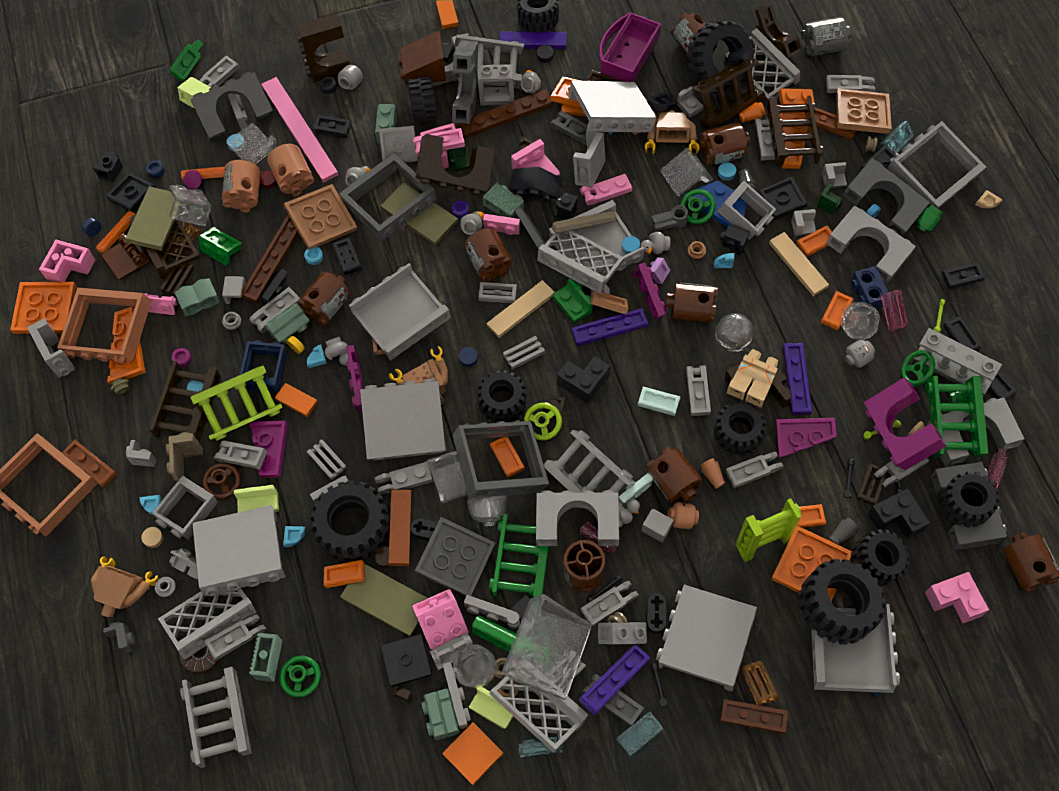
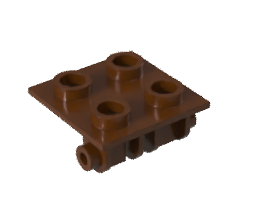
M125 234L119 236L120 244L101 254L119 280L150 262V259L139 245L126 243L125 238L127 235Z

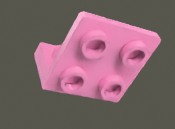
M541 139L511 156L512 169L541 167L557 176L560 175L559 170L544 154V143Z
M450 589L412 605L431 650L465 633H469Z

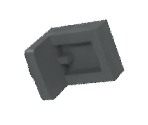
M115 622L103 629V633L109 638L117 636L118 647L125 654L133 651L132 644H135L134 635L124 623Z

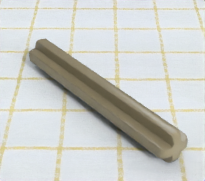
M614 211L557 221L553 223L552 230L555 233L614 222L617 215Z

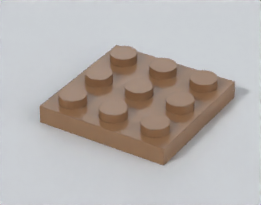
M837 88V128L890 134L892 126L889 94Z
M333 184L284 203L286 212L308 250L357 230L356 223Z

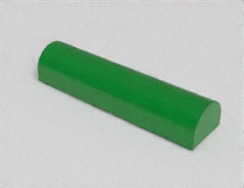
M480 615L476 617L472 624V633L522 659L526 658L530 663L546 670L553 656L552 651Z

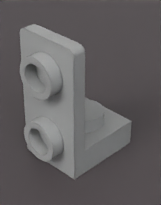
M645 622L598 623V644H645L647 642Z

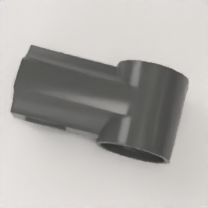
M678 205L672 211L651 216L655 232L672 227H685L688 211L686 207Z

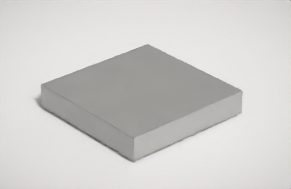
M414 125L379 129L383 161L393 153L404 163L418 161V156H416L415 152L416 146L413 143L415 138Z

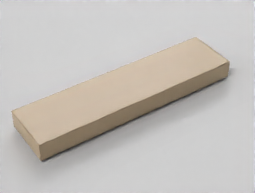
M785 232L770 240V246L812 296L829 287L827 281Z
M542 280L487 323V327L498 338L502 337L552 298L555 292Z

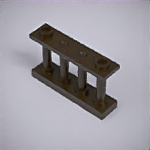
M751 58L743 61L741 59L739 62L707 80L700 81L698 85L692 87V91L703 96L706 114L699 118L701 125L712 129L742 112L755 102L766 98L765 92L755 88L751 68L759 64L758 60ZM745 72L748 90L741 94L737 76ZM731 80L734 98L727 102L723 84ZM717 88L720 106L713 110L709 91Z
M807 96L805 105L780 106V104H777L776 97L769 98L766 110L776 166H782L785 158H788V156L813 155L814 163L818 164L820 157L823 156V146H820L814 115L815 103H812L811 96ZM805 112L806 119L783 120L782 118L780 119L779 115L780 113ZM808 126L809 131L807 134L785 135V133H782V128ZM790 141H810L812 148L788 149L784 144Z
M173 361L172 366L167 371V380L154 417L149 422V430L155 437H159L162 429L178 433H193L198 442H200L207 421L202 405L199 406L197 403L196 408L190 409L170 405L173 395L190 398L195 394L218 385L221 375L217 368L209 367L208 373L202 375L182 371L178 362ZM179 378L199 381L204 384L199 392L176 388ZM215 395L209 398L210 406H212ZM167 412L192 417L191 423L188 426L166 423L164 420Z

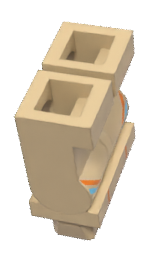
M752 349L748 355L744 356L728 386L727 394L743 400L752 382L753 384L747 393L745 402L762 408L776 376L778 360L768 357L766 363L759 361L761 353Z

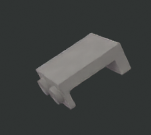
M586 132V154L575 152L573 156L575 185L593 187L606 161L604 133Z
M45 318L27 327L45 362L58 378L68 375L71 371L75 370L74 365L62 350H58L55 353L52 350L51 346L59 343L60 338Z

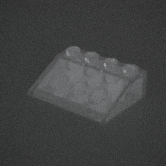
M545 594L531 598L501 673L522 685L566 700L592 624Z

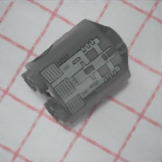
M839 16L807 22L805 29L801 30L802 40H805L806 45L804 47L805 55L812 57L846 50L851 38V29L846 25L844 18Z

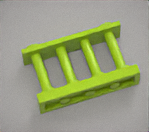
M263 365L190 397L193 404L198 403L199 406L202 405L214 433L209 435L210 440L213 438L216 441L227 436V432L267 414L271 417L280 413L279 409L283 408L281 403L274 404L263 380V374L266 373ZM251 379L254 382L256 381L268 409L257 413L245 387V382ZM235 387L236 390L238 389L250 417L239 421L227 395V390ZM217 395L218 398L220 397L232 425L221 429L209 404V398Z
M791 498L786 501L782 512L762 521L756 520L754 515L745 519L735 544L744 562L752 560L757 548L780 538L784 545L788 544L801 518V510L796 503L794 504Z

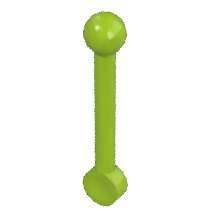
M944 299L940 300L937 323L934 331L938 333L941 332L940 323L945 303Z
M895 421L893 428L901 427V422ZM866 431L863 434V438L869 440L871 436L878 433L876 431Z

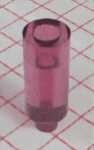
M998 449V452L993 454L989 467L988 481L995 483L994 488L1000 487L1008 458L1005 456L1006 450Z
M586 522L579 530V534L598 545V529L589 522ZM599 546L604 553L608 551L612 555L617 549L614 546Z

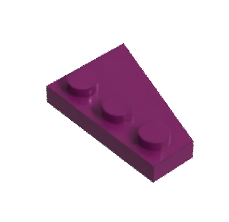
M644 262L635 268L632 275L634 279L638 277V287L641 292L646 293V303L655 320L666 314V306L663 301H660L658 296L659 288L657 284L653 283L651 278L653 277L652 271Z
M354 345L346 346L349 360L347 362V369L352 379H349L350 388L354 390L355 396H352L353 406L358 408L359 413H363L360 392L363 389L360 364Z
M835 418L776 419L775 421L778 459L837 437Z
M286 421L249 422L255 447L264 448L267 451L261 468L258 469L259 475L262 478H281L288 423Z

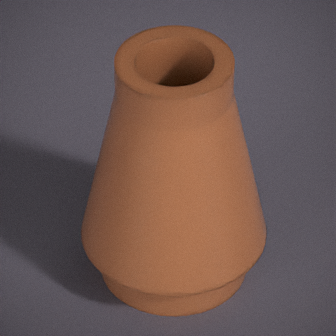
M714 458L700 465L701 472L715 489L726 484L719 463Z

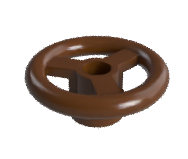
M224 462L209 467L202 478L203 489L212 494L216 499H225L232 496L234 490H237L241 483L239 470L234 465ZM233 472L235 483L229 490L227 486L228 477ZM208 484H215L221 487L223 493L211 491Z

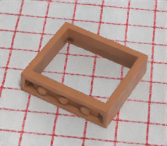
M77 288L57 348L62 350L68 358H75L76 356L86 360L96 358L104 362L108 360H114L118 363H124L125 361L133 362L152 301L143 293ZM89 303L135 307L121 351L76 346Z
M38 433L0 469V498L4 501L1 505L9 512L15 510L17 512L14 515L22 523L28 521L30 523L29 529L36 535L40 532L45 537L97 485L87 473ZM44 450L82 482L39 523L1 490Z

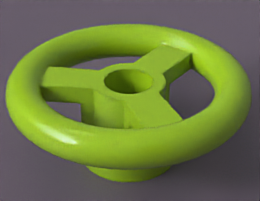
M537 403L531 406L524 416V422L533 421L537 427L541 428L542 435L534 432L536 440L544 441L553 438L558 434L562 426V417L559 410L549 403ZM540 408L551 410L548 413L538 412L535 416L532 415L534 411ZM555 415L556 426L552 432L548 433L547 426L550 419ZM541 418L546 419L545 423L540 424L539 420Z

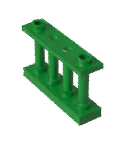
M938 376L930 378L925 385V391L929 397L931 424L939 431L942 438V430H968L971 432L970 442H945L947 446L934 453V458L945 454L944 450H971L973 458H981L987 455L988 444L981 376H972L966 380L965 384H938ZM939 392H965L968 401L967 403H940ZM941 411H967L970 421L942 423Z
M503 514V520H499L498 532H501L495 575L494 578H490L489 590H492L493 597L497 598L498 589L526 592L533 595L534 602L542 603L549 546L505 542L507 531L536 535V526L508 523V514ZM504 550L535 554V556H538V564L528 565L503 562ZM501 570L533 573L532 575L536 576L535 583L529 585L500 581Z

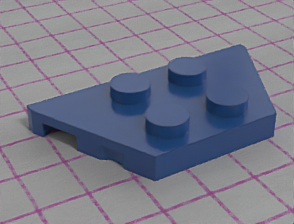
M715 181L698 188L712 194L716 204L712 218L728 228L731 223L717 210L734 190L720 181ZM701 194L692 196L700 198L703 202L708 201V198ZM739 197L732 207L744 217L746 202ZM710 206L703 208L702 212L707 214L710 210Z

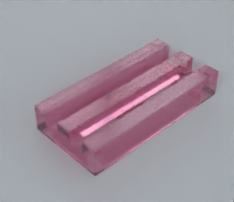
M901 289L881 294L889 330L893 331L909 326ZM895 295H896V298H897V303H898L899 312H900V316H901V321H902L901 324H900L899 317H898V309H897V307H896V303H895V299H894V296H895Z

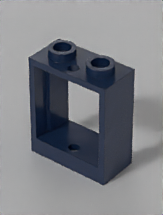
M247 341L239 375L252 370L255 354L278 356L274 378H263L269 393H278L288 355L285 345L278 342ZM253 379L245 382L246 390L260 391L256 381L254 382Z

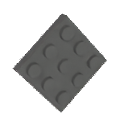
M440 517L414 572L465 597L466 595L471 596L495 542Z

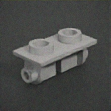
M183 548L171 551L170 553L175 555L170 558L169 563H171V566L182 572H186L187 568L190 567L187 574L198 580L196 557L192 556L190 551Z
M465 633L429 652L438 670L443 668L444 663L451 662L452 664L476 652L470 636Z

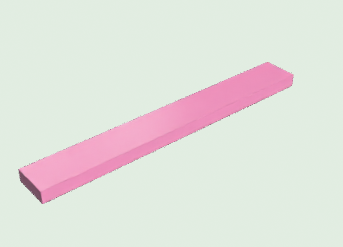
M277 77L262 83L261 85L322 182L324 183L338 176V171Z

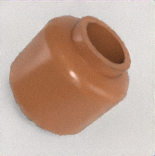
M676 502L672 508H669L668 517L674 520L673 527L688 530L697 525L699 511L696 510L693 504Z

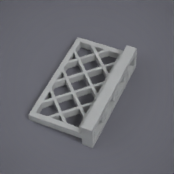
M756 28L749 37V39L752 38L753 45L755 46L754 59L756 60V55H764L766 60L758 61V65H765L764 71H754L755 66L752 67V76H763V82L755 81L754 79L753 81L755 88L765 92V99L768 101L769 98L777 95L780 89H785L792 83L794 85L800 81V71ZM728 52L727 54H725V58L729 61L728 56H727V55H729V52ZM767 66H775L777 68L776 72L766 71ZM776 76L775 82H765V77ZM778 76L788 79L784 83L777 82ZM764 86L774 87V91L768 94L764 90Z
M571 230L554 233L545 245L542 244L539 247L537 261L599 294L604 290L605 284L624 260L623 257ZM561 233L569 236V239L560 240L559 236ZM581 242L585 247L576 248L574 243ZM571 243L572 249L563 250V244ZM558 245L560 250L555 251L549 247ZM595 250L600 252L598 256H591L590 251ZM587 252L588 257L579 258L578 253ZM574 253L575 259H570L565 254ZM606 259H613L617 262L607 265ZM602 260L604 265L594 266L593 261ZM590 262L591 267H585L581 263ZM606 270V276L604 277L596 271Z
M241 588L237 592L224 591L214 596L212 603L203 602L205 596L201 591L158 618L184 660L205 647V640L257 613ZM219 595L228 596L226 604L217 603ZM233 596L242 597L243 600L236 605L231 604ZM197 606L194 614H185L188 607ZM201 607H210L208 616L199 615ZM215 608L224 609L223 613L219 616H213ZM173 617L178 618L176 626L166 624V621ZM183 618L192 619L190 627H181ZM197 619L206 620L205 625L200 628H194ZM179 631L188 632L185 638L179 642L176 640Z
M526 658L521 660L518 666L489 693L553 753L583 725L588 717V714ZM517 676L523 682V685H514L513 677ZM500 689L509 690L510 697H503L498 691ZM514 690L524 691L525 699L514 698ZM528 691L536 693L539 696V700L529 699ZM515 703L525 704L526 712H519L515 708ZM530 705H540L541 713L530 712ZM544 706H550L555 711V714H546ZM531 718L541 719L542 727L532 724ZM546 719L556 720L557 728L547 727ZM560 720L567 721L572 727L570 729L561 728ZM547 733H557L558 741L554 744L548 738Z

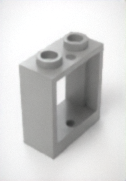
M513 64L478 65L480 106L505 105L514 101ZM509 81V87L484 88L483 82Z
M743 181L717 211L732 225L749 231L748 239L750 240L754 235H760L765 229L762 226L764 224L767 225L774 218L772 214L776 209ZM739 197L762 216L755 226L732 207Z
M182 476L152 514L157 518L155 522L163 528L168 526L172 529L170 532L179 539L183 536L189 540L194 534L193 523L205 520L218 501L212 494ZM189 492L204 503L183 529L167 519L166 516L182 496Z

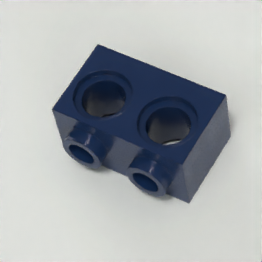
M876 266L854 273L851 287L856 291L859 304L864 307L865 311L887 306L891 296Z

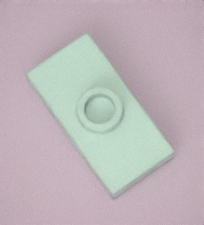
M643 387L638 406L675 416L680 396Z
M647 473L634 486L626 487V491L618 497V501L622 503L624 508L629 500L636 499L652 486V476Z

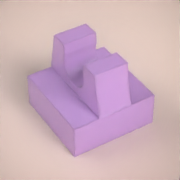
M657 257L656 261L650 263L653 275L651 278L656 283L662 284L669 274L670 268L664 258Z

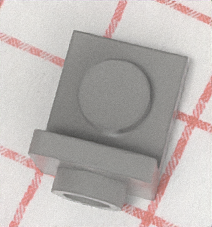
M692 86L688 89H683L678 94L677 99L678 107L688 118L703 111V105L693 95Z
M131 440L130 446L126 448V457L132 465L155 467L157 460L149 450L140 449L136 440Z

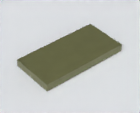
M403 182L381 205V210L392 216L418 197L420 193ZM432 203L431 206L424 209L417 217L407 222L405 226L436 246L455 226L458 218L437 204Z
M149 187L125 238L126 243L162 251L184 201V194Z
M366 564L365 581L348 584L340 596L342 600L409 637L412 636L419 624L412 605L428 599Z

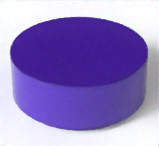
M456 201L452 205V214L458 219H462V217L470 213L469 205L465 201Z

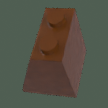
M440 31L401 47V55H398L399 66L403 65V68L400 69L401 79L405 80L406 86H408V79L428 76L431 78L432 83L446 81Z

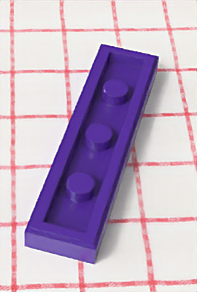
M500 31L501 41L523 43V49H538L543 45H548L552 49H566L567 32Z
M640 308L629 311L626 315L619 314L572 327L571 331L576 345L581 346L648 327V321L643 309Z
M784 343L783 351L788 389L792 394L790 401L791 415L811 414L812 408L803 343Z
M634 644L580 697L579 702L595 716L650 661V657Z

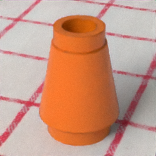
M755 102L738 115L740 121L744 123L753 121L756 118L762 119L766 112L761 102Z

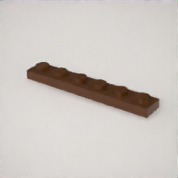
M547 89L475 115L472 117L470 124L454 123L456 129L461 128L463 138L466 139L553 106V101H551V97Z
M289 215L286 216L242 290V298L257 304L259 303L299 235Z

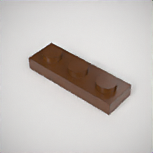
M723 699L720 722L785 734L788 711Z

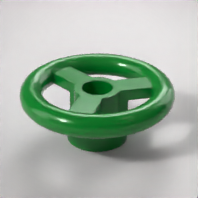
M695 189L688 192L681 201V206L686 207V203L689 201L688 207L693 214L692 217L688 215L687 222L692 224L707 222L715 212L716 204L714 197L703 189ZM701 194L706 196L708 201L703 202L700 198L692 196ZM710 206V210L707 213V215L703 218L697 219L699 212H701L703 208Z
M918 350L908 355L901 367V377H905L913 386H920L926 383L935 371L936 363L933 355L925 350ZM922 356L919 362L909 365L915 357ZM907 372L915 373V375L918 377V380H910L907 376Z
M295 656L289 659L282 666L279 674L281 688L292 697H305L311 694L318 687L321 679L319 665L308 656ZM297 662H306L310 664L312 668L306 670L301 665H292ZM287 671L289 672L290 679L295 683L294 690L286 683ZM302 673L301 678H296V675ZM315 674L311 686L301 691L302 682L306 680V677Z

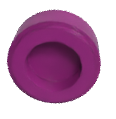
M189 170L185 173L183 182L188 188L195 189L200 186L202 176L195 170Z
M185 348L176 349L171 356L172 361H177L181 368L188 366L192 360L190 352Z

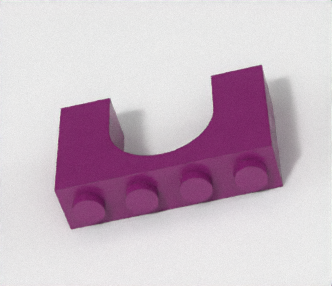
M905 377L864 402L867 410H865L867 416L875 422V425H873L878 435H882L884 439L881 441L887 451L890 450L892 454L890 456L891 461L896 467L900 466L903 470L909 469L947 446L939 431L931 423L907 437H897L894 435L893 422L896 416L902 410L920 400L913 385Z

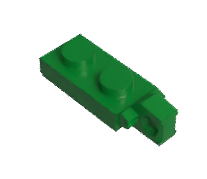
M197 39L192 45L188 44L185 46L168 72L180 82H183L201 57L199 49L203 43Z

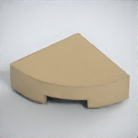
M986 190L975 205L981 208H994L1001 203L1002 199Z

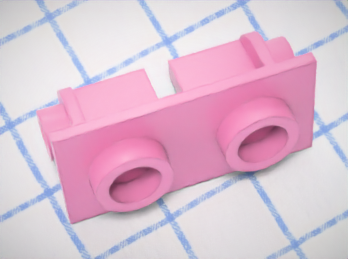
M144 294L152 301L149 312L175 315L174 306L178 305V299H175L174 296H162L159 298L157 295Z

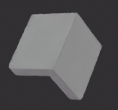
M846 162L825 164L822 172L825 188L829 183L832 184V188L846 187L847 183L844 175L847 166Z
M815 209L794 211L791 220L794 236L809 235L816 231L814 224Z
M225 276L222 296L226 304L231 303V297L240 298L242 296V290L246 285L244 277Z
M652 509L642 525V532L663 543L672 528L674 520Z

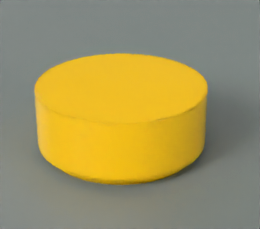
M291 336L286 341L289 347L298 354L305 348L294 336Z

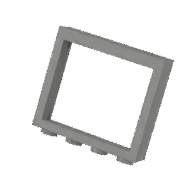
M942 121L936 126L931 125L926 130L927 133L925 135L921 133L914 140L915 143L913 145L910 143L902 149L903 153L900 155L896 153L890 159L891 163L887 167L900 180L910 185L920 195H923L930 202L927 205L928 208L932 204L937 209L986 168ZM934 136L969 171V173L937 199L901 164Z

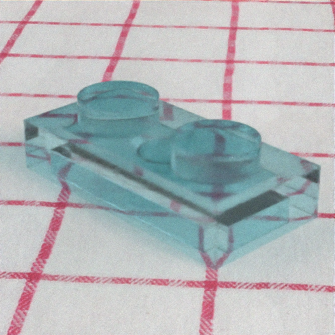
M902 121L881 142L883 146L886 144L895 154L914 136L908 121Z
M649 711L617 737L616 740L631 757L664 728Z
M548 737L554 744L558 741L557 737ZM534 739L524 740L523 744L518 745L520 757L553 753L542 742H536ZM561 745L554 753L563 752V746Z

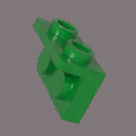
M215 227L199 236V250L225 266L229 264L230 256L242 249L240 241Z
M571 278L567 280L565 287L553 294V299L574 324L592 313L593 304H591L590 296L585 295L579 283L574 282Z

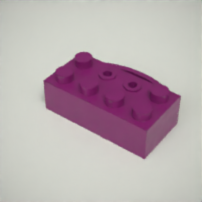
M630 12L612 24L604 34L600 44L599 61L601 73L622 82H634L660 38L661 23ZM618 30H620V31L618 32L617 36L613 39V41H612V43H611V45H610L608 51L606 52V54L603 55L604 48H605V46H606L608 40H609Z

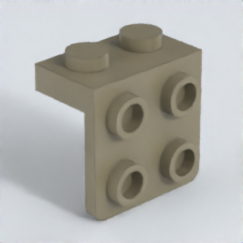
M183 432L176 436H169V444H166V451L169 456V462H167L168 474H171L173 480L178 482L184 476V457L203 455V448L193 433Z

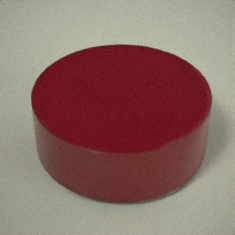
M267 170L260 174V184L262 187L272 188L277 184L272 171Z

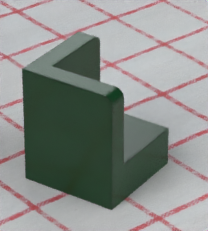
M465 146L448 150L452 172L469 168Z
M829 183L822 192L817 207L833 215L843 199L830 192L832 184Z

